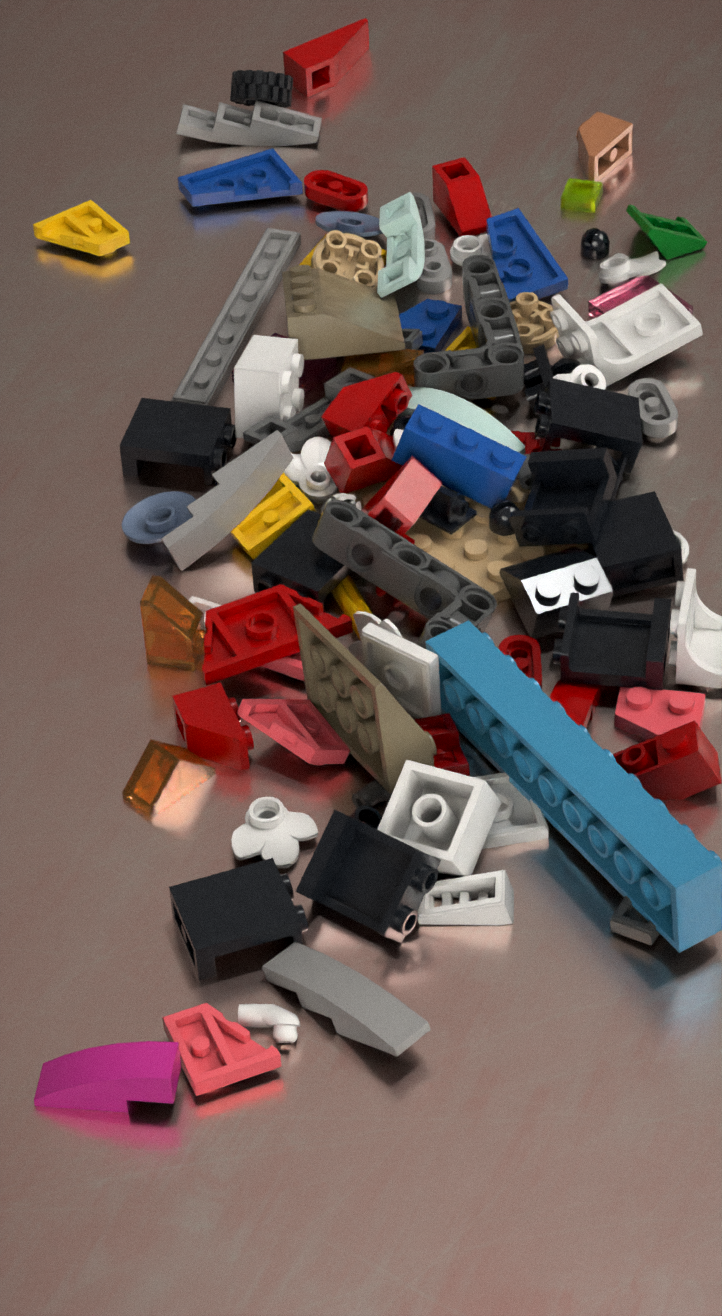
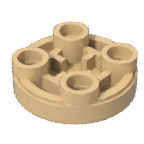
M333 230L327 233L326 237L317 245L310 266L311 269L320 268L377 289L378 271L384 268V263L381 257L382 249L377 242L366 240L354 234Z
M532 292L519 293L515 301L509 302L518 327L524 354L534 353L533 348L544 344L546 349L556 344L559 334L550 316L553 306L539 301L538 296Z

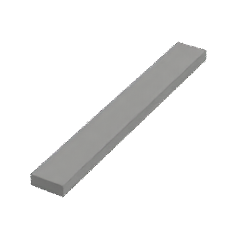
M266 228L171 401L207 406L215 404L282 280V272L287 270L301 244L300 233Z

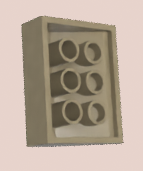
M309 265L293 266L289 268V271L282 272L288 336L290 339H298V354H303L304 360L405 350V342L394 295L389 294L381 298L375 288L320 268L311 269Z
M301 604L293 606L307 699L314 704L347 745L352 756L389 794L393 793L406 760L435 767L433 756L437 754V749L432 736L427 731L424 732L387 688Z

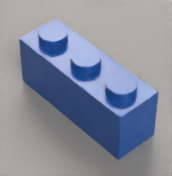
M418 404L404 428L392 461L403 466L413 456L442 481L443 486L491 509L497 502L507 499L527 456Z

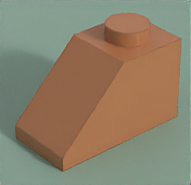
M597 111L578 127L576 135L578 158L589 185L595 186L632 154L633 123Z

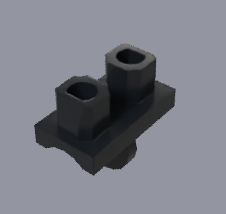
M544 344L533 348L536 360L524 364L525 394L532 410L534 409L538 391H545L549 377L553 378L557 374H570L577 366L581 365L579 361L573 358H561L554 365H551Z

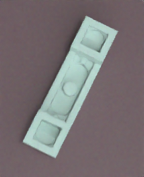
M411 192L380 207L379 229L387 238L386 267L378 271L377 293L381 298L415 282L421 276L424 268L425 244L417 204Z
M409 387L413 396L405 411L396 417L398 419L405 415H412L418 404L521 454L526 453L525 445L496 418L475 404L442 390L427 387Z

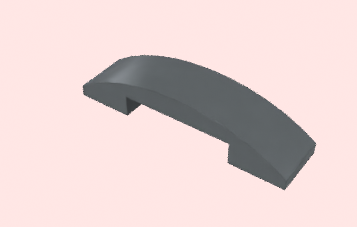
M350 367L324 383L325 397L285 422L269 416L243 432V438L256 445L278 430L282 434L290 452L302 450L306 441L313 437L319 436L327 439L331 435L321 416L341 389L375 377Z

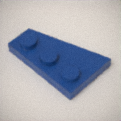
M273 148L178 177L179 190L192 206L303 194L301 180Z
M519 208L486 219V232L491 257L496 263L509 302L515 301L516 296L522 292H532L538 296V299L568 289V277Z

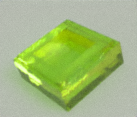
M569 178L561 196V209L595 213L603 194V183Z

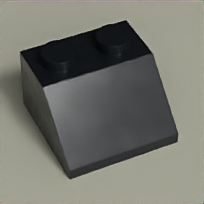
M571 547L504 567L499 572L529 636L534 639L558 632L560 608L568 607L570 592L579 593V606L583 609L609 610L613 589L597 557L577 547Z

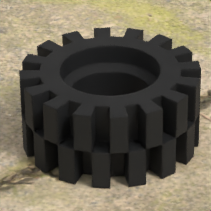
M263 70L234 71L232 73L230 100L236 104H244V106H254L257 100L288 108L291 106L293 77L272 71L263 72Z

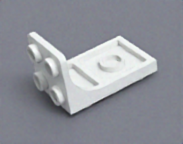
M662 283L589 321H584L560 294L551 298L553 311L550 312V316L558 330L559 338L556 339V344L564 358L570 357L579 361L581 365L590 364L597 367L605 377L606 387L703 335L702 327L698 320Z
M688 568L685 582L678 581L676 586L675 606H679L680 610L672 609L670 634L674 635L677 641H671L669 666H676V684L722 688V616L712 612L702 603L696 590V569Z

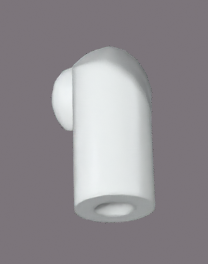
M239 1004L238 1024L241 1026L273 1028V1039L276 1043H294L297 1040V1027H300V1021L294 1013L275 1004Z

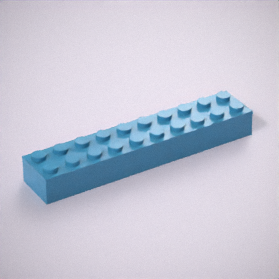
M468 620L425 641L426 649L437 654L439 658L441 713L450 714L457 729L501 773L505 772L509 776V782L529 802L531 799L538 806L544 817L623 897L627 896L632 901V906L648 922L650 920L656 926V930L679 953L722 930V861L714 851H708L696 839L694 833L687 825H681L669 813L667 807L660 799H654L642 787L641 782L634 774H628L616 762L613 754L608 749H602L591 738L588 730L583 725H577L566 714L565 709L558 701L553 702L542 691L539 683L534 678H528L518 668L515 660L510 655H504L495 646L493 640L486 632L481 633Z

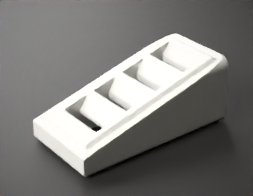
M499 870L436 881L431 891L424 895L417 910L418 923L488 926L513 924L514 891L506 871ZM435 898H442L441 906L434 907ZM453 898H459V903L453 904Z

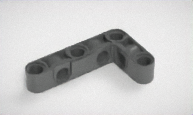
M485 255L469 256L462 262V291L467 318L477 348L431 352L418 356L414 360V387L442 390L465 400L516 394L524 387V351L504 284L501 282L496 263L492 258Z
M340 500L327 502L312 536L313 543L324 553L429 619L417 642L418 646L426 649L425 641L468 620L481 633L485 632L497 607V600L491 593L353 505Z

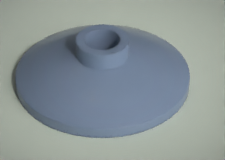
M329 211L320 213L315 218V224L328 233L338 230L342 233H350L362 238H371L383 234L379 229V218L363 213Z
M179 491L163 492L147 497L135 504L125 514L122 520L124 535L129 540L141 544L162 542L161 538L192 518L187 506L196 499L188 493Z

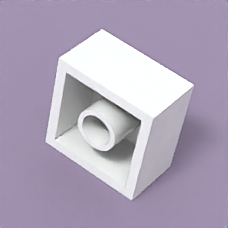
M260 335L252 336L234 367L235 438H243V432L269 416L285 422L293 417L297 411H302L304 390L299 388L298 377H301L303 373L304 356L303 354H298V339Z
M406 760L377 830L441 860L437 868L439 874L453 878L472 875L501 801L485 780Z

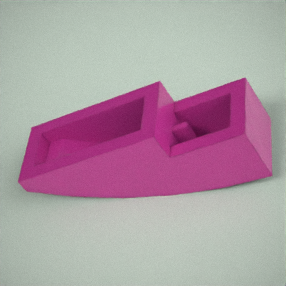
M161 1041L116 1043L87 1048L45 1062L42 1065L34 1097V1105L128 1113L131 1101L174 1104L181 1071L179 1043Z

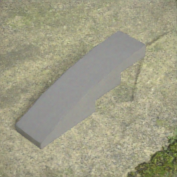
M257 100L255 101L253 111L219 102L217 113L183 104L176 134L210 142L244 146L317 143L322 118Z
M278 430L213 473L212 476L217 486L187 506L192 518L161 538L171 558L181 572L215 547L239 525L272 489L290 464L293 456Z
M298 942L292 943L262 966L268 982L296 992L303 1008L331 1018L337 1034L384 1052L399 1056L431 1030L429 1023L373 981L330 956Z

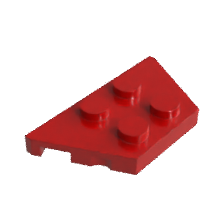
M282 584L207 610L205 618L206 634L204 635V664H202L203 682L207 686L300 652L293 606L301 604L336 639L353 633L352 619L345 614H342L339 618L323 612L322 603L312 598L302 597L297 591Z

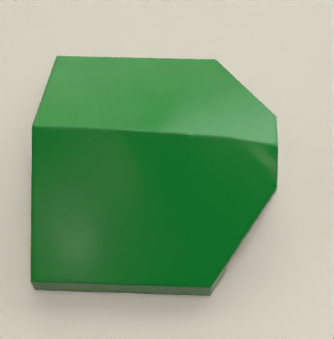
M630 204L626 209V212L666 260L703 249L707 244L705 238L686 218L678 216L676 220L642 213L634 205Z

